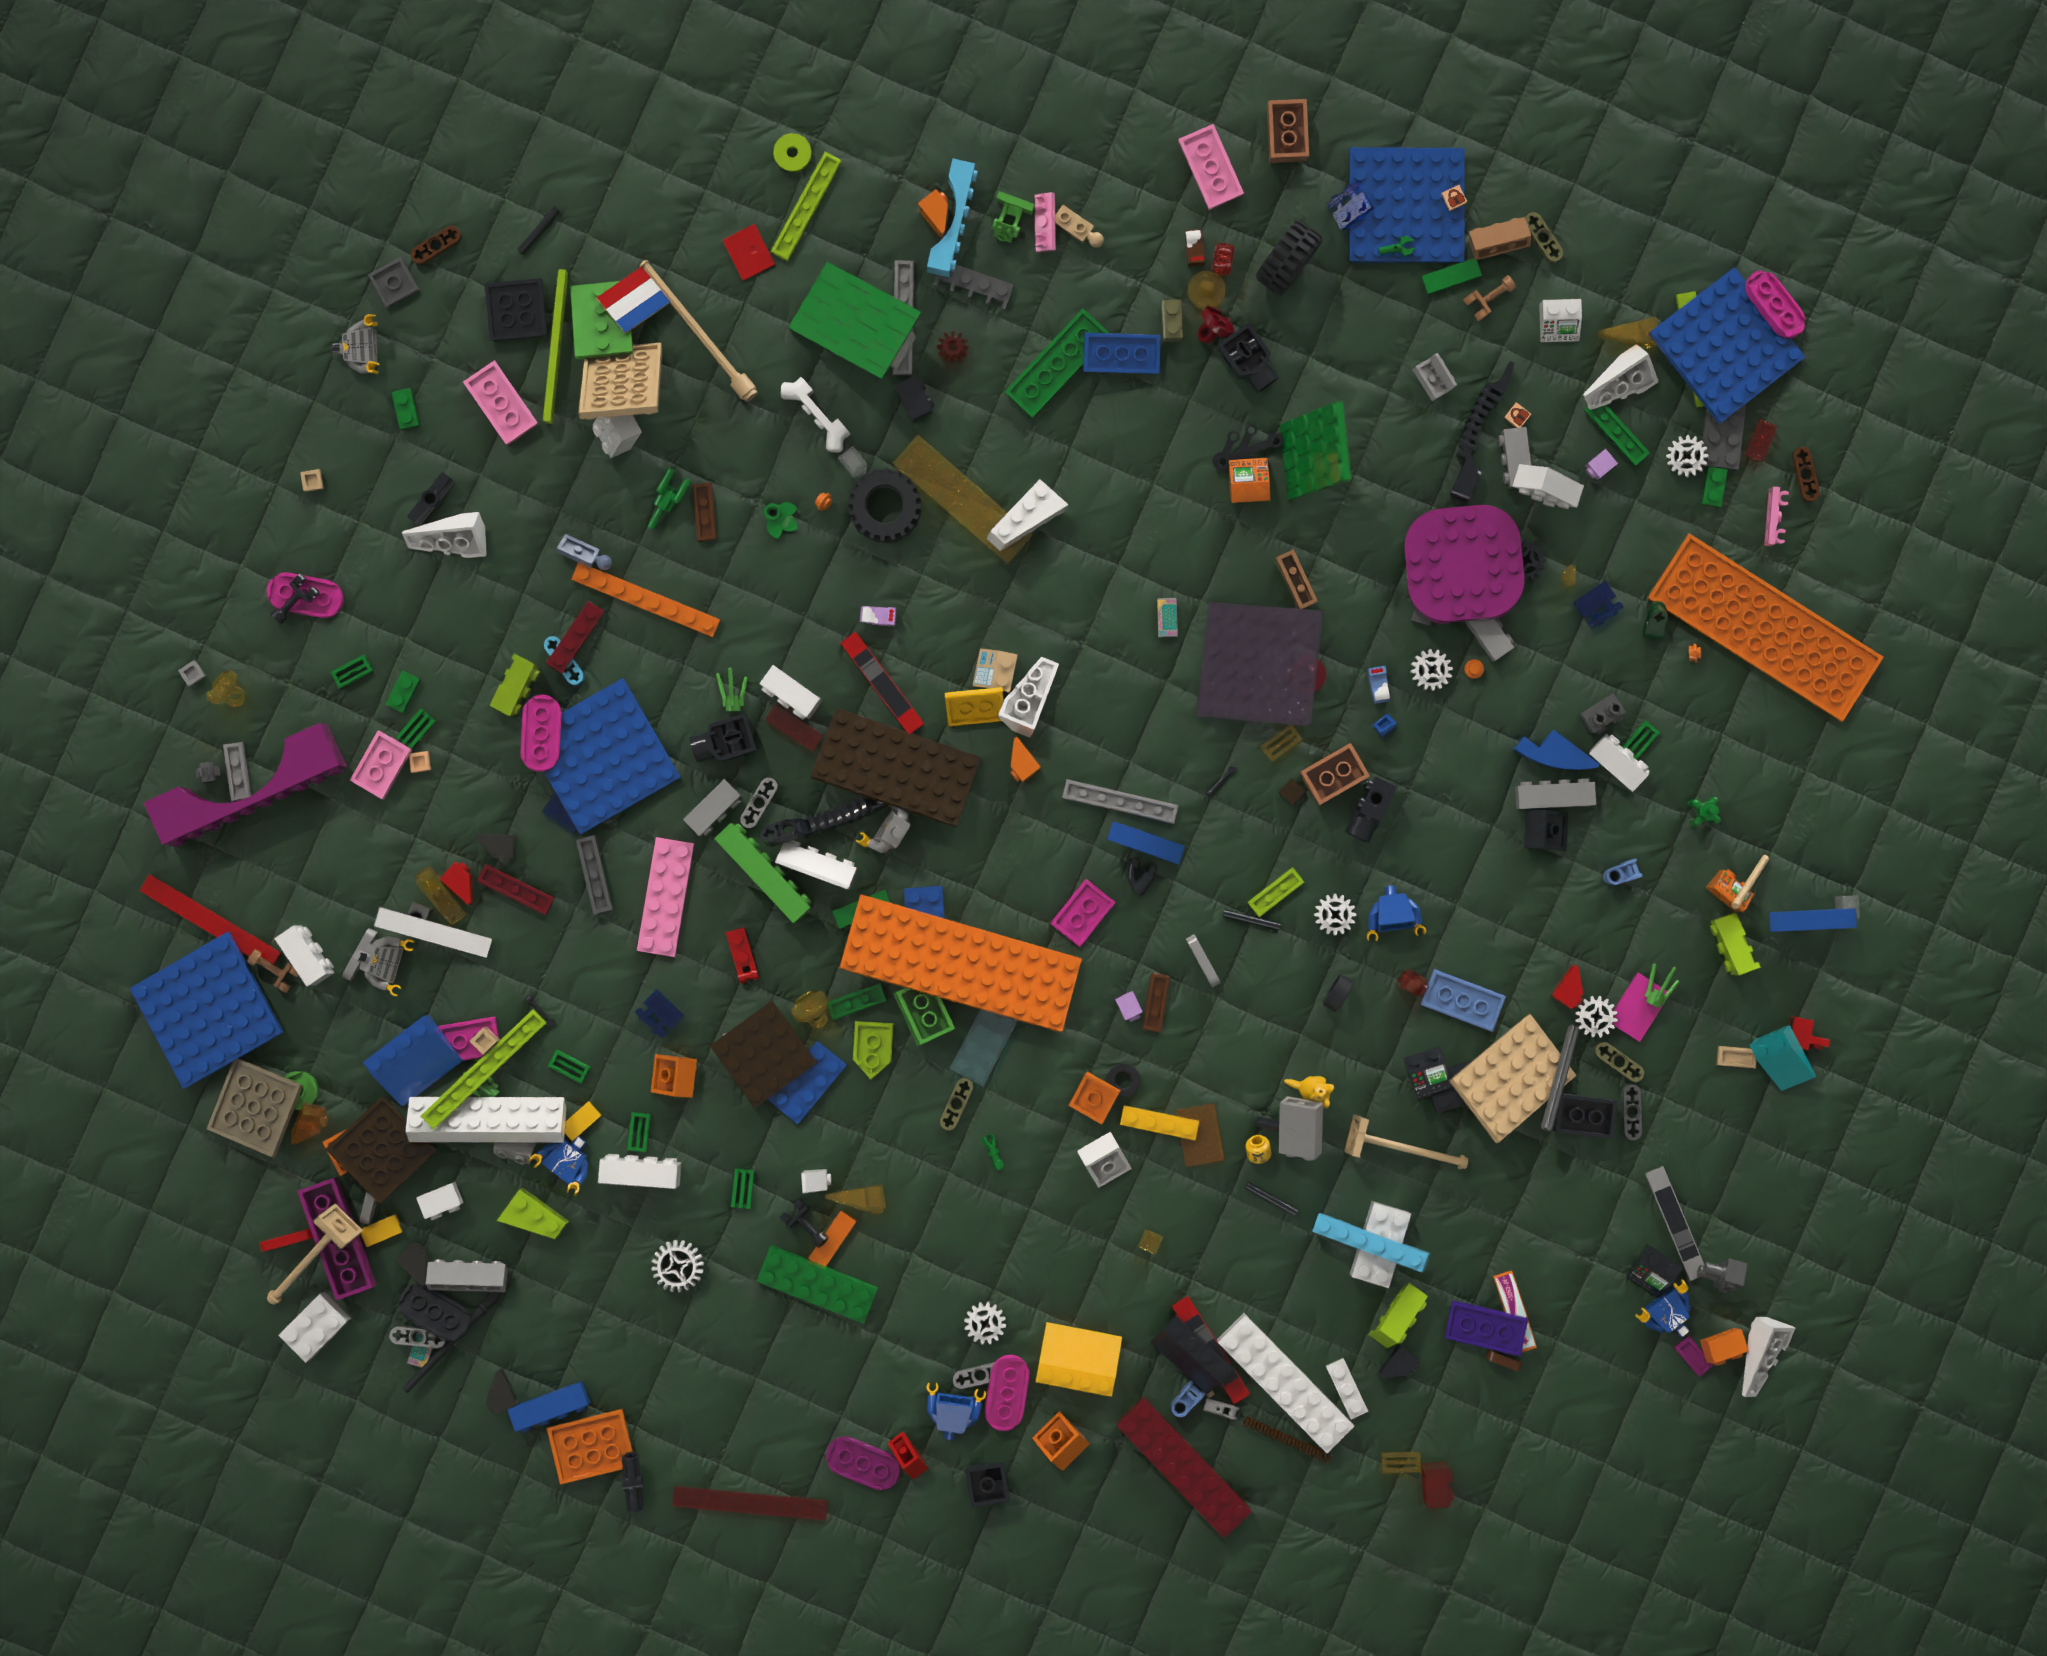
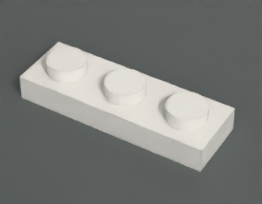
M1344 1358L1326 1365L1350 1419L1368 1412Z

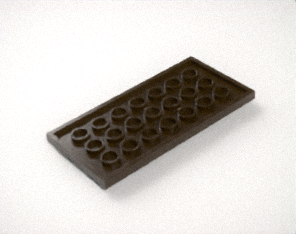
M836 708L811 778L957 828L981 757L912 733L908 734L906 731Z

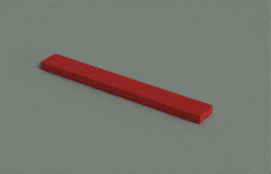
M151 874L148 875L139 890L217 938L226 932H230L240 951L249 957L254 949L261 952L262 959L264 958L267 962L275 965L282 953Z

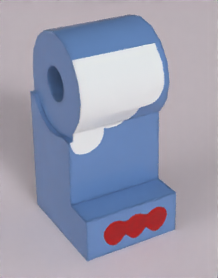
M1386 666L1367 669L1374 704L1390 701Z

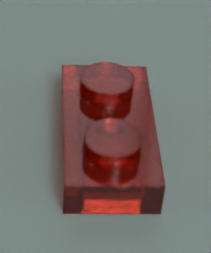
M1759 419L1744 456L1762 463L1778 426Z

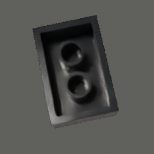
M1562 1093L1552 1131L1613 1139L1618 1101Z

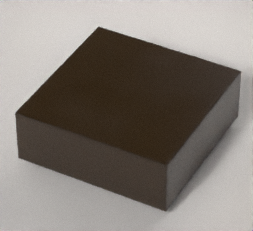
M1291 778L1278 793L1291 805H1294L1305 790Z

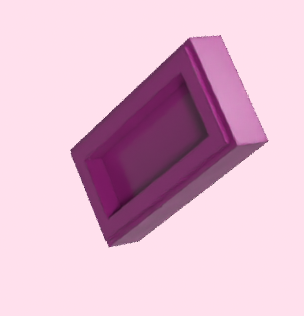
M1686 1335L1673 1347L1699 1377L1714 1365L1713 1363L1706 1362L1703 1351L1689 1335Z

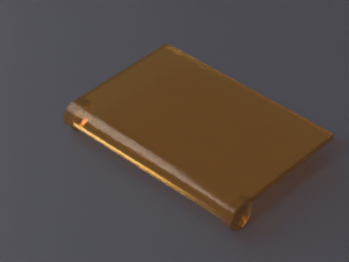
M1215 1103L1176 1110V1115L1179 1117L1199 1121L1196 1140L1181 1138L1186 1167L1225 1160Z

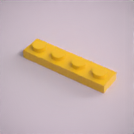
M1124 1105L1120 1125L1196 1140L1199 1121Z

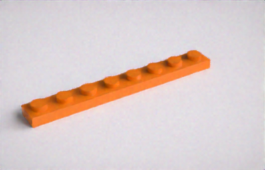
M579 562L571 579L713 638L721 621L716 617Z

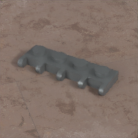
M956 265L954 272L951 271L950 277L936 275L933 286L937 287L940 280L951 284L950 292H954L955 286L969 290L967 298L970 299L973 292L986 296L985 304L988 305L991 298L1003 302L1002 310H1006L1014 287L1013 284Z

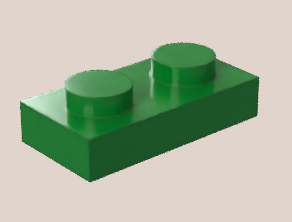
M411 388L391 392L400 430L420 426Z
M1707 467L1701 505L1717 508L1722 506L1728 469Z
M402 670L385 705L404 713L421 679Z

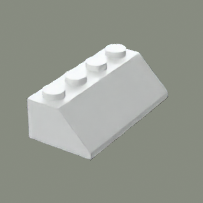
M794 840L783 844L775 863L850 890L858 869L854 867V862L845 859L843 862L837 861V856L829 853H826L825 856L818 854V849L810 846L807 849L800 847L801 843Z

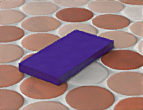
M1452 1300L1445 1339L1521 1356L1529 1318Z

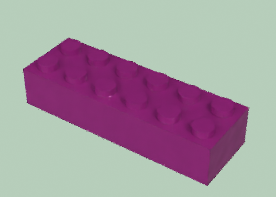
M339 1176L297 1191L316 1245L326 1233L314 1223V1220L334 1204L354 1221ZM360 1235L342 1249L331 1240L319 1253L335 1300L377 1285Z

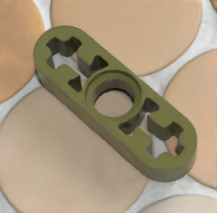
M1535 212L1529 213L1525 220L1531 233V238L1548 262H1558L1563 256V249L1542 217ZM1530 217L1531 219H1537V222L1535 223L1537 228L1542 226V229H1539L1536 232V234L1533 232L1536 230V227L1533 224L1529 225L1528 223L1530 221ZM1540 233L1548 235L1549 239L1546 243L1539 241L1538 235ZM1550 242L1553 243V244L1550 246L1551 249H1552L1553 251H1556V250L1558 251V254L1556 255L1557 258H1555V256H1552V257H1551V256L1549 255V254L1551 253V250H1550L1549 247H1548L1546 250H1545V248H1544V247L1548 246V245L1550 244Z
M1599 1042L1595 1045V1055L1624 1077L1633 1082L1643 1079L1644 1069L1607 1042ZM1607 1046V1052L1612 1054L1615 1051L1616 1053L1610 1058L1606 1054L1600 1055L1601 1051L1599 1048ZM1618 1056L1624 1059L1622 1067H1616L1614 1064V1059ZM1627 1066L1634 1070L1638 1068L1639 1070L1637 1071V1073L1639 1074V1076H1634L1632 1078V1073L1629 1070H1626L1625 1073L1623 1072V1070L1626 1069Z
M961 1078L956 1083L940 1119V1125L945 1130L954 1129L973 1090V1083L969 1078ZM965 1081L968 1082L970 1087L969 1090L966 1089L963 1095L967 1096L966 1099L955 1095L956 1091L958 1093L961 1091L962 1087L959 1084ZM955 1098L962 1101V1107L958 1110L953 1109L951 1106V1101ZM947 1109H950L954 1113H959L958 1117L953 1115L952 1121L954 1124H950L947 1127L943 1119L949 1117L950 1113L947 1112Z

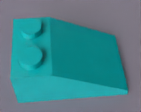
M1790 1025L1761 1036L1750 1044L1758 1063L1781 1091L1816 1077Z

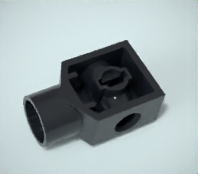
M1249 322L1217 344L1216 349L1238 379L1246 378L1256 393L1263 391L1279 378L1267 362L1271 355L1270 351Z
M746 713L708 724L707 732L689 737L692 752L697 763L715 757L720 762H724L758 751Z
M1378 777L1367 780L1363 791H1366L1365 795L1358 799L1355 806L1358 810L1354 811L1345 833L1370 843L1397 786ZM1372 794L1377 795L1379 799L1377 804L1371 801Z

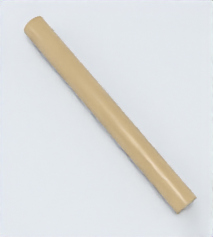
M1767 855L1761 857L1732 903L1734 909L1740 907L1769 861Z

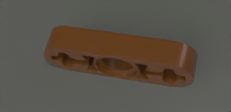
M455 226L446 227L414 247L411 251L412 260L418 265H424L461 241L462 234L460 230ZM450 231L456 233V238L454 240L452 238H448L450 236ZM443 236L445 239L448 238V239L446 240V241L448 242V244L446 245L445 242L443 241V239L440 238V237ZM438 240L441 242L439 250L431 248L433 241ZM427 246V248L432 254L429 255L428 252L424 253L425 251H427L424 247ZM419 251L424 253L422 260L416 258Z
M1799 447L1792 453L1799 491L1804 501L1812 502L1820 495L1812 454L1807 447ZM1800 451L1802 452V454H1806V457L1803 458L1804 464L1807 462L1809 464L1804 465L1801 468L1799 467V465L1803 464L1802 459L1797 457V455L1800 454ZM1803 469L1810 471V479L1805 480L1801 477ZM1813 482V484L1809 485L1810 490L1815 492L1812 498H1810V495H1806L1808 485L1803 486V483Z

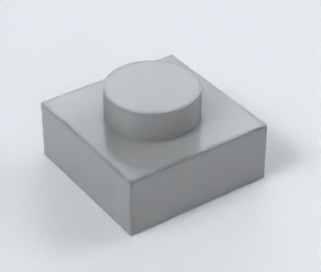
M196 660L178 670L188 687L193 686L206 677Z

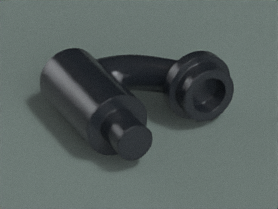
M1131 857L1130 860H1127L1129 862L1128 882L1132 888L1131 890L1142 897L1155 879L1153 875L1157 869L1150 866L1148 871L1144 870L1138 880H1136L1135 868L1139 869L1141 863Z

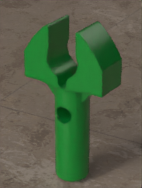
M1402 236L1399 238L1400 242L1398 244L1379 247L1378 253L1383 255L1399 251L1403 254V257L1409 256L1415 247L1406 249L1402 246L1405 243H1412L1414 240L1408 236Z

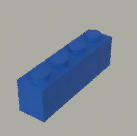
M583 1381L511 1406L508 1409V1413L515 1432L521 1430V1433L531 1430L532 1425L539 1423V1426L550 1423L551 1418L557 1417V1419L567 1417L569 1415L568 1412L573 1410L576 1413L586 1410L590 1400Z

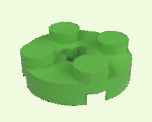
M302 1071L291 1072L285 1076V1078L303 1085L302 1095H299L294 1109L301 1110L310 1107L319 1095L316 1079L310 1073Z

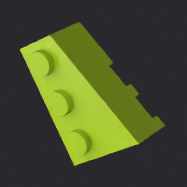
M513 654L511 659L514 662L510 669H506L504 673L506 676L502 684L498 686L490 703L491 707L510 717L519 714L523 698L526 699L530 694L531 688L529 687L532 681L535 682L540 675V671H538L539 666L516 654Z
M1730 913L1711 920L1712 925L1710 929L1713 936H1716L1719 942L1717 943L1719 953L1723 954L1725 958L1723 964L1727 973L1730 972V975H1741L1760 968L1759 962L1754 963L1751 955L1753 949L1747 944L1746 933L1737 913Z
M525 1188L518 1190L497 1219L499 1222L556 1239L569 1223V1220Z
M1407 1283L1391 1302L1385 1316L1382 1315L1379 1319L1381 1322L1376 1330H1371L1368 1335L1386 1348L1398 1343L1401 1344L1407 1336L1405 1332L1408 1327L1411 1328L1417 1320L1415 1318L1418 1311L1422 1312L1427 1304L1425 1300L1428 1296L1411 1283Z

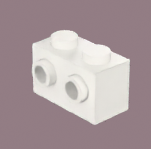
M456 1182L416 1197L424 1219L430 1217L431 1220L441 1217V1212L446 1210L449 1213L459 1210V1205L464 1203Z

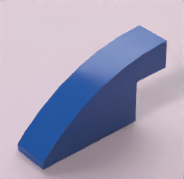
M1555 730L1549 732L1539 747L1526 737H1522L1513 748V751L1524 758L1555 769L1587 770L1597 768L1600 765Z
M1114 821L1107 838L1108 841L1176 864H1180L1185 846Z
M1856 908L1769 912L1770 932L1857 928Z

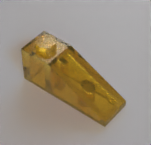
M1655 316L1603 329L1597 333L1598 338L1630 345L1637 344L1639 347L1644 345L1646 348L1656 346V343L1648 333L1658 326L1657 318Z
M431 865L414 875L419 888L450 925L466 916L461 905L446 884L440 880L441 877Z
M883 1184L826 1193L825 1198L863 1211H871L872 1214L882 1213L883 1209L887 1207Z

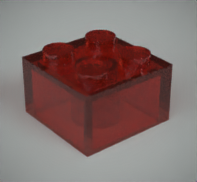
M1444 1462L1421 1463L1422 1494L1426 1507L1428 1509L1451 1507V1502H1454V1493L1450 1487V1482H1453L1452 1470Z

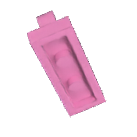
M1052 192L1035 195L1036 252L1039 253L1056 250L1055 193Z
M1773 486L1769 489L1764 546H1773L1775 543L1782 544L1785 542V540L1778 539V533L1784 534L1786 530L1776 529L1782 517L1779 505H1788V502L1781 500V496H1787L1789 492H1780V487Z

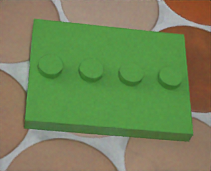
M620 281L570 286L576 360L633 354L632 330L624 334L596 299Z

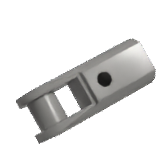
M1206 1398L1203 1411L1237 1420L1235 1416L1237 1410L1240 1409L1237 1406ZM1224 1407L1230 1408L1228 1414L1223 1413Z

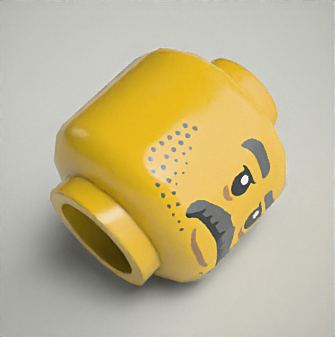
M1254 1135L1247 1140L1245 1145L1246 1153L1251 1162L1261 1164L1271 1158V1146L1266 1137Z

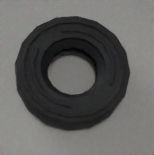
M1120 1063L1114 1065L1109 1070L1106 1082L1121 1090L1118 1097L1126 1098L1137 1092L1141 1078L1134 1066L1128 1063ZM1120 1073H1126L1130 1076L1131 1083L1128 1087L1121 1088L1117 1085L1116 1077Z

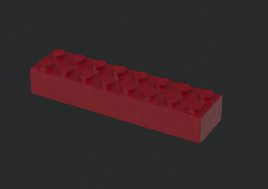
M1145 1396L1116 1422L1117 1427L1223 1538L1230 1534L1252 1512L1251 1507Z

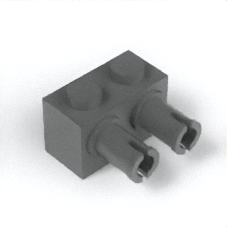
M1612 693L1578 716L1590 734L1596 732L1598 735L1607 729L1606 725L1610 722L1615 724L1622 720V715L1626 711L1615 694Z
M1730 1258L1717 1265L1705 1262L1704 1266L1699 1265L1697 1277L1712 1280L1713 1287L1719 1288L1718 1291L1730 1293L1744 1286L1748 1263Z

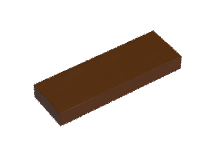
M712 483L692 484L697 541L717 540Z
M1151 973L1142 1030L1161 1033L1170 981L1169 975Z

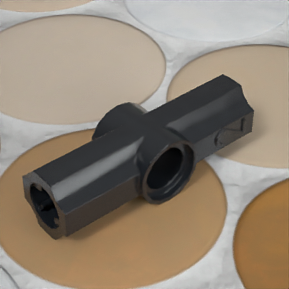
M441 472L430 488L423 492L421 499L407 517L418 526H422L431 513L441 505V501L456 482ZM430 495H435L436 497L433 504H428L427 498Z
M627 1452L622 1455V1486L626 1496L627 1511L634 1513L644 1508L642 1494L643 1474L640 1473L639 1453Z

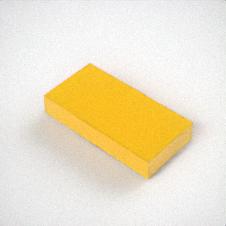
M588 1101L565 1122L564 1133L573 1141L602 1115Z
M395 1214L362 1228L361 1235L366 1247H369L403 1232Z

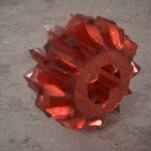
M1224 242L1217 243L1212 265L1213 273L1221 276L1231 273L1235 250L1234 245Z
M951 331V336L949 337L948 333L945 332L944 337L946 339H938L941 343L937 345V349L941 350L938 353L939 357L944 356V362L951 358V364H954V358H957L958 362H962L960 355L967 357V353L963 350H969V346L964 345L967 343V338L961 339L962 333L955 337V331ZM953 343L956 344L957 350L953 349V351H950L949 345L953 346Z

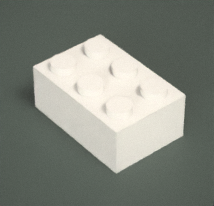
M633 415L614 416L612 418L600 417L596 418L593 423V432L596 437L600 438L603 451L610 458L630 450L641 434V430Z
M1519 464L1513 487L1519 489V493L1531 495V499L1543 501L1545 506L1554 507V505H1557L1563 509H1569V507L1577 508L1584 486L1548 467Z
M772 665L759 683L763 686L761 689L770 697L777 696V701L787 709L789 706L794 708L793 713L802 720L805 717L810 719L822 702L819 697L774 665Z
M294 925L274 939L305 985L316 986L334 973L332 970L334 967L328 958L325 959L321 954L323 950L317 942L314 943L311 939L312 934L306 926Z
M324 1291L279 1336L306 1363L352 1318Z

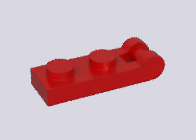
M745 927L725 932L740 983H746V980L752 978L753 980L759 979ZM750 966L751 971L744 973L743 967Z

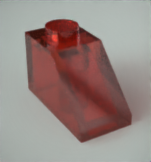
M1406 968L1396 986L1415 996L1423 995L1428 985L1426 984V978Z

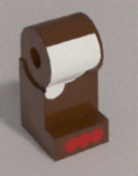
M1201 229L1186 230L1185 246L1188 267L1205 265L1206 260Z

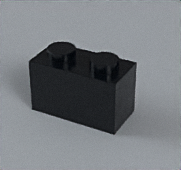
M913 376L895 385L912 423L933 413L932 407H934L930 396H925L923 390L926 387L922 379L918 380L916 376Z

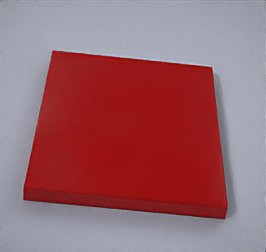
M755 224L723 239L743 281L775 265Z

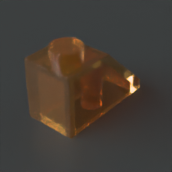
M302 1103L291 1132V1144L296 1145L320 1134L322 1126L325 1127L328 1121L325 1107Z

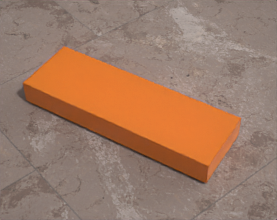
M841 1210L825 1233L829 1237L827 1242L820 1248L815 1247L808 1259L827 1266L856 1223V1220Z

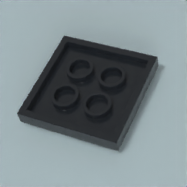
M542 278L484 284L491 342L548 336Z

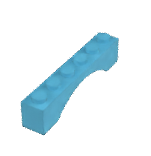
M952 159L948 183L955 198V217L947 234L938 244L931 248L927 264L928 273L950 277L951 271H955L957 261L954 260L955 253L959 254L961 245L958 239L959 235L963 236L965 224H962L964 217L967 218L969 206L966 205L968 199H972L974 189L971 188V184L976 182L978 171L975 170V163Z
M1323 1213L1318 1214L1312 1231L1419 1272H1425L1431 1253L1374 1234Z

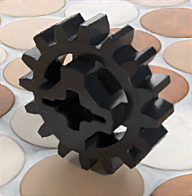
M1524 540L1521 545L1522 549L1526 548L1524 553H1522V557L1524 558L1527 555V561L1529 562L1523 567L1524 572L1528 568L1535 569L1531 573H1524V582L1527 581L1528 577L1531 581L1534 580V574L1539 577L1541 575L1539 570L1545 569L1542 563L1547 562L1546 559H1542L1545 552H1539L1541 546L1534 547V541L1529 545L1527 540ZM1533 552L1535 553L1537 560L1534 559Z

